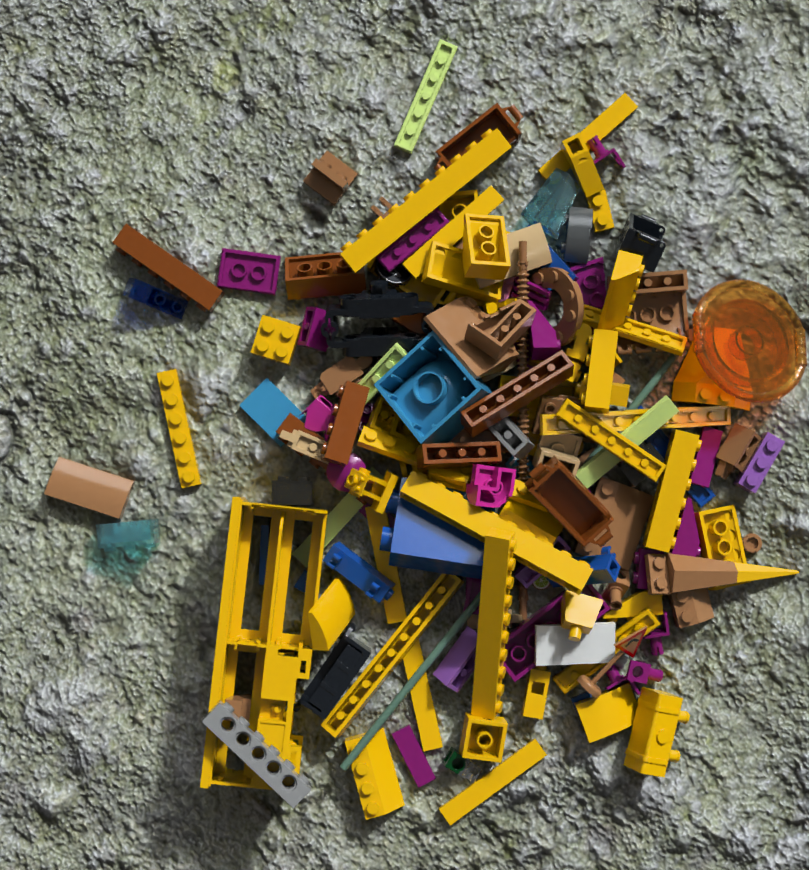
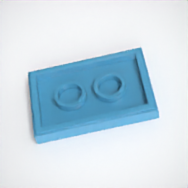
M268 378L239 405L280 447L285 443L277 438L279 434L276 430L289 413L305 424L306 416L304 414L300 415L302 412Z

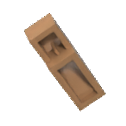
M252 694L235 695L225 699V702H228L235 709L233 713L237 717L243 716L246 720H249Z

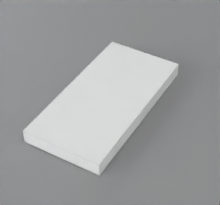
M595 622L589 634H581L579 642L569 640L570 630L562 628L561 624L535 625V665L608 663L615 656L616 623Z

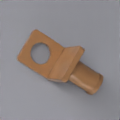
M620 568L619 573L624 576V579L617 577L616 582L608 583L601 593L603 599L610 601V609L615 611L621 609V599L630 587L629 571Z

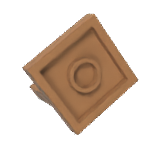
M326 151L320 160L316 158L311 164L312 170L303 180V183L335 206L357 178L358 173L329 151Z

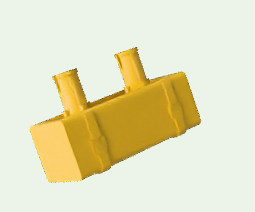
M641 688L628 747L625 751L624 766L642 774L665 777L668 762L677 763L680 760V752L678 750H671L677 723L686 724L690 718L687 711H681L683 698L661 690Z

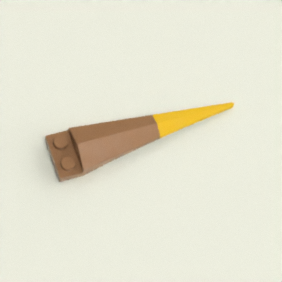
M671 553L644 555L648 595H670L799 573L797 570Z

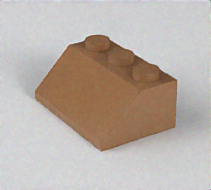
M707 588L668 595L676 627L683 628L714 618Z

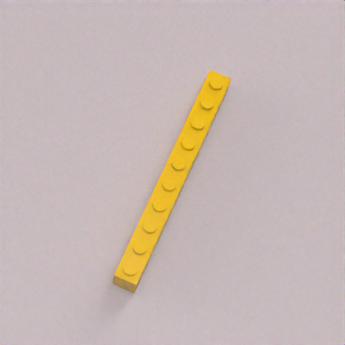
M498 128L493 131L488 129L481 135L482 140L476 143L473 141L465 148L467 150L465 154L461 156L458 153L450 160L451 165L445 169L442 166L434 173L436 175L434 179L430 181L427 178L418 185L420 187L419 191L415 194L413 191L408 193L403 198L404 203L400 206L396 203L387 210L389 215L384 219L380 216L372 222L374 227L369 231L364 229L357 234L356 237L358 239L354 243L349 241L340 249L343 252L339 255L352 272L356 273L508 151L511 145Z
M414 471L410 473L400 490L401 498L485 543V535L491 527L514 531L517 548L513 553V558L516 561L578 595L581 594L593 571L587 562L583 560L577 561L567 551H559L553 548L554 545L552 543L535 538L536 536L530 531L520 530L515 523L500 519L499 515L493 511L487 512L481 506L472 505L460 493L445 489L446 487L440 482H432L425 474Z
M491 527L485 535L471 715L494 720L496 715L501 713L503 702L500 699L505 687L502 684V679L505 677L506 667H503L508 653V650L505 649V644H507L509 639L507 626L510 623L511 614L508 613V609L512 604L510 589L513 587L514 577H511L516 564L513 553L517 548L514 531Z
M440 575L329 713L327 718L320 724L335 738L340 737L463 585V580L456 575Z

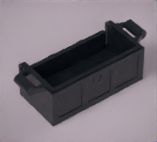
M630 213L618 238L616 257L619 250L643 256L641 264L645 265L644 269L653 273L666 247V243L663 241L665 227L659 225L656 219L647 215Z
M354 623L348 625V630L298 702L294 703L293 711H299L302 704L322 719H326L366 662L372 650L350 634L356 629Z

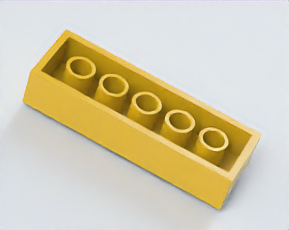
M672 429L663 462L667 466L659 477L642 542L645 547L667 553L670 552V549H674L676 543L674 532L675 529L679 530L681 524L679 513L680 510H684L686 505L684 494L685 490L689 491L692 479H689L690 471H694L697 460L694 459L695 452H699L702 440H699L700 435Z

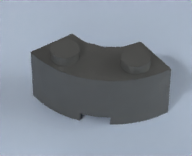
M569 206L568 214H564L563 226H566L565 242H561L560 253H564L565 262L587 264L591 242L589 239L593 222V209Z

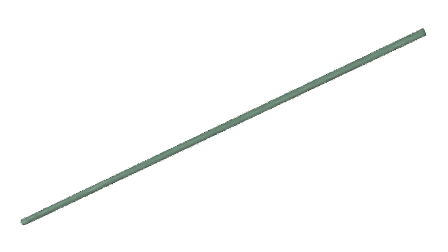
M671 353L626 410L637 409L678 359L679 355ZM598 444L581 466L603 449V447ZM481 591L342 762L340 767L346 771L477 609L480 605Z

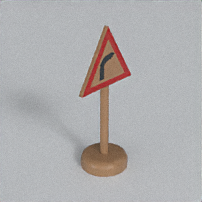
M647 626L615 643L614 646L620 649L619 652L592 680L586 675H580L577 679L580 685L598 699L602 692L596 685L597 681L624 653L634 658L647 630Z

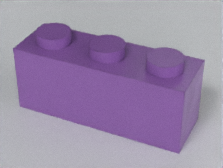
M769 432L761 434L762 440L744 471L739 472L733 483L748 493L757 492L785 441Z
M469 626L466 627L433 673L444 685L457 693L475 668L477 632Z

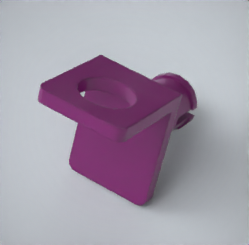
M597 135L587 141L596 156L595 160H593L594 164L612 154L621 169L626 167L615 148L606 150Z
M664 609L663 615H661L663 628L654 629L643 637V639L650 638L651 655L658 656L657 652H659V655L664 654L662 637L670 635L668 616Z
M630 660L626 674L627 680L647 684L648 680L657 682L662 680V670L651 668V664L640 660Z
M614 664L610 668L611 671L608 670L606 672L611 681L610 685L605 687L606 690L611 689L626 679V675L621 676ZM629 681L635 693L640 695L641 693L634 681Z

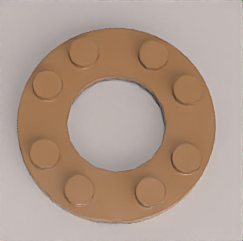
M558 267L540 269L531 276L529 281L545 289L553 288L561 296L564 306L563 316L553 329L556 331L557 340H560L562 347L569 344L574 339L573 336L577 329L581 328L584 316L583 296L577 281H573L566 270ZM527 288V290L533 291V292L537 293L538 295L543 296V294L538 293V292H536V291H534V290H532V289H530V288Z

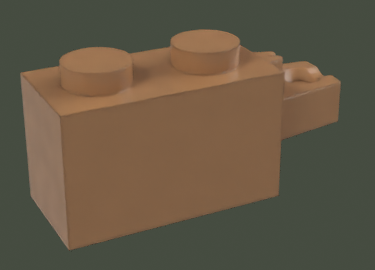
M735 423L733 428L729 430L723 445L718 449L716 458L719 461L715 475L726 480L735 469L743 472L762 438L755 431Z

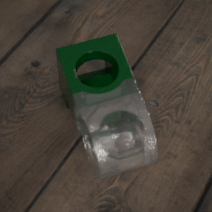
M453 747L450 748L442 761L446 768L474 783L483 770L480 765L471 759L462 758L460 752Z

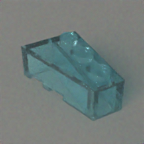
M556 168L522 211L521 216L529 225L540 222L544 234L557 240L559 237L558 230L561 224L565 223L567 209L572 207L580 186L569 173Z
M159 519L96 525L98 549L104 548V552L116 551V547L124 546V550L136 549V545L142 544L144 548L156 547L155 543L161 542Z

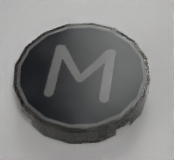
M377 259L375 261L374 271L378 275L377 278L387 281L390 287L396 288L407 285L412 275L402 265L405 261L390 273L383 268Z

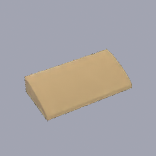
M540 222L506 234L511 267L504 280L519 274L517 263L519 261V241H527V272L552 263L549 246ZM475 278L479 289L504 281Z

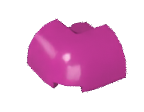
M473 464L471 483L466 484L469 502L474 506L500 507L509 497H512L516 469Z

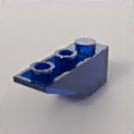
M129 278L122 294L126 298L182 320L189 302L136 278Z

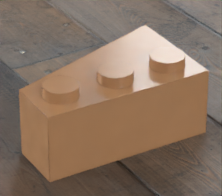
M518 299L500 308L498 312L492 315L487 314L483 319L475 323L474 321L469 323L464 339L498 361L533 324L537 309L522 299Z

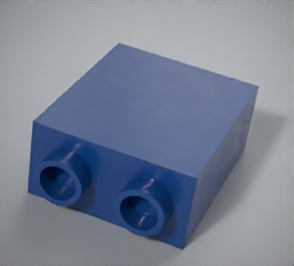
M406 477L401 479L400 490L407 480ZM445 488L451 492L456 491L460 493L465 500L469 501L466 492ZM393 490L385 513L396 514L394 528L383 526L379 549L390 552L389 565L482 579L485 543L400 497L399 490ZM481 506V508L486 510L487 512H495V508Z

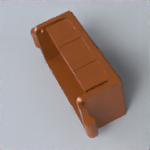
M496 103L435 151L437 165L433 169L437 171L442 166L445 169L451 165L450 160L458 153L461 156L467 152L465 148L473 141L476 143L482 140L481 135L488 129L493 131L498 128L512 147L520 141L522 133L517 127L523 115L515 105L501 108ZM507 110L516 119L517 122L515 124L505 113Z
M555 455L545 465L540 462L529 473L531 478L525 482L528 491L583 547L590 542L602 547L613 537L608 526L614 520L611 513ZM606 528L607 532L595 541L594 538Z

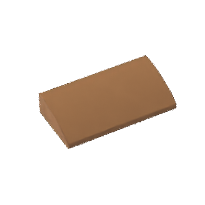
M59 457L44 494L122 519L134 481Z

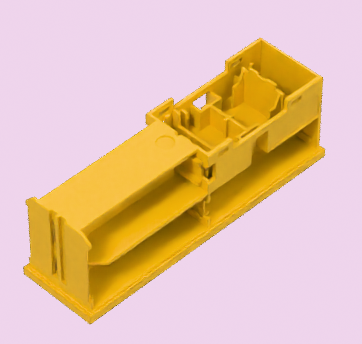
M232 497L208 713L220 700L225 703L226 698L234 696L238 652L257 653L249 717L250 725L248 727L253 732L259 731L265 737L264 742L269 747L271 744L276 747L280 752L279 756L284 761L288 759L296 767L294 770L299 774L303 735L292 734L293 708L296 700L298 678L309 679L313 647L308 612L319 598L328 510L248 502L246 497ZM254 515L272 517L259 630L241 629ZM295 520L313 522L301 635L282 633ZM295 650L299 651L295 657L282 656L285 654L294 655ZM286 701H288L287 711H285ZM223 720L222 726L230 729L231 721ZM208 727L206 728L200 788L208 789L212 784L273 790L245 762L244 770L228 769L226 766L228 746ZM255 748L252 754L255 757H261L264 751L261 748ZM271 762L267 768L275 772L279 769V765L276 762ZM285 777L282 782L286 786H291L294 783V779L292 777Z

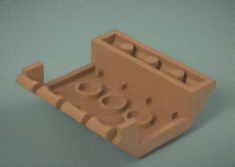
M687 270L643 273L642 277H637L641 279L638 291L633 290L637 293L634 304L629 303L633 306L630 317L626 316V318L688 337L684 350L690 349L693 333L692 329H689L686 301V291L688 290ZM607 276L606 293L612 276ZM618 336L616 351L618 355L632 354L634 349L636 354L650 353L654 347ZM655 348V352H662V351H663V350H660V349Z

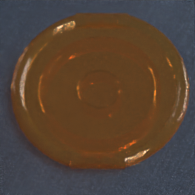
M737 279L725 281L712 287L698 302L694 314H692L693 352L696 354L704 372L720 389L743 401L764 403L780 399L795 388L807 366L805 329L794 309L781 295L761 283Z

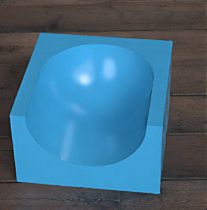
M433 330L374 384L420 444L448 443L464 429V426L461 424L460 412L492 393L481 378L474 379Z

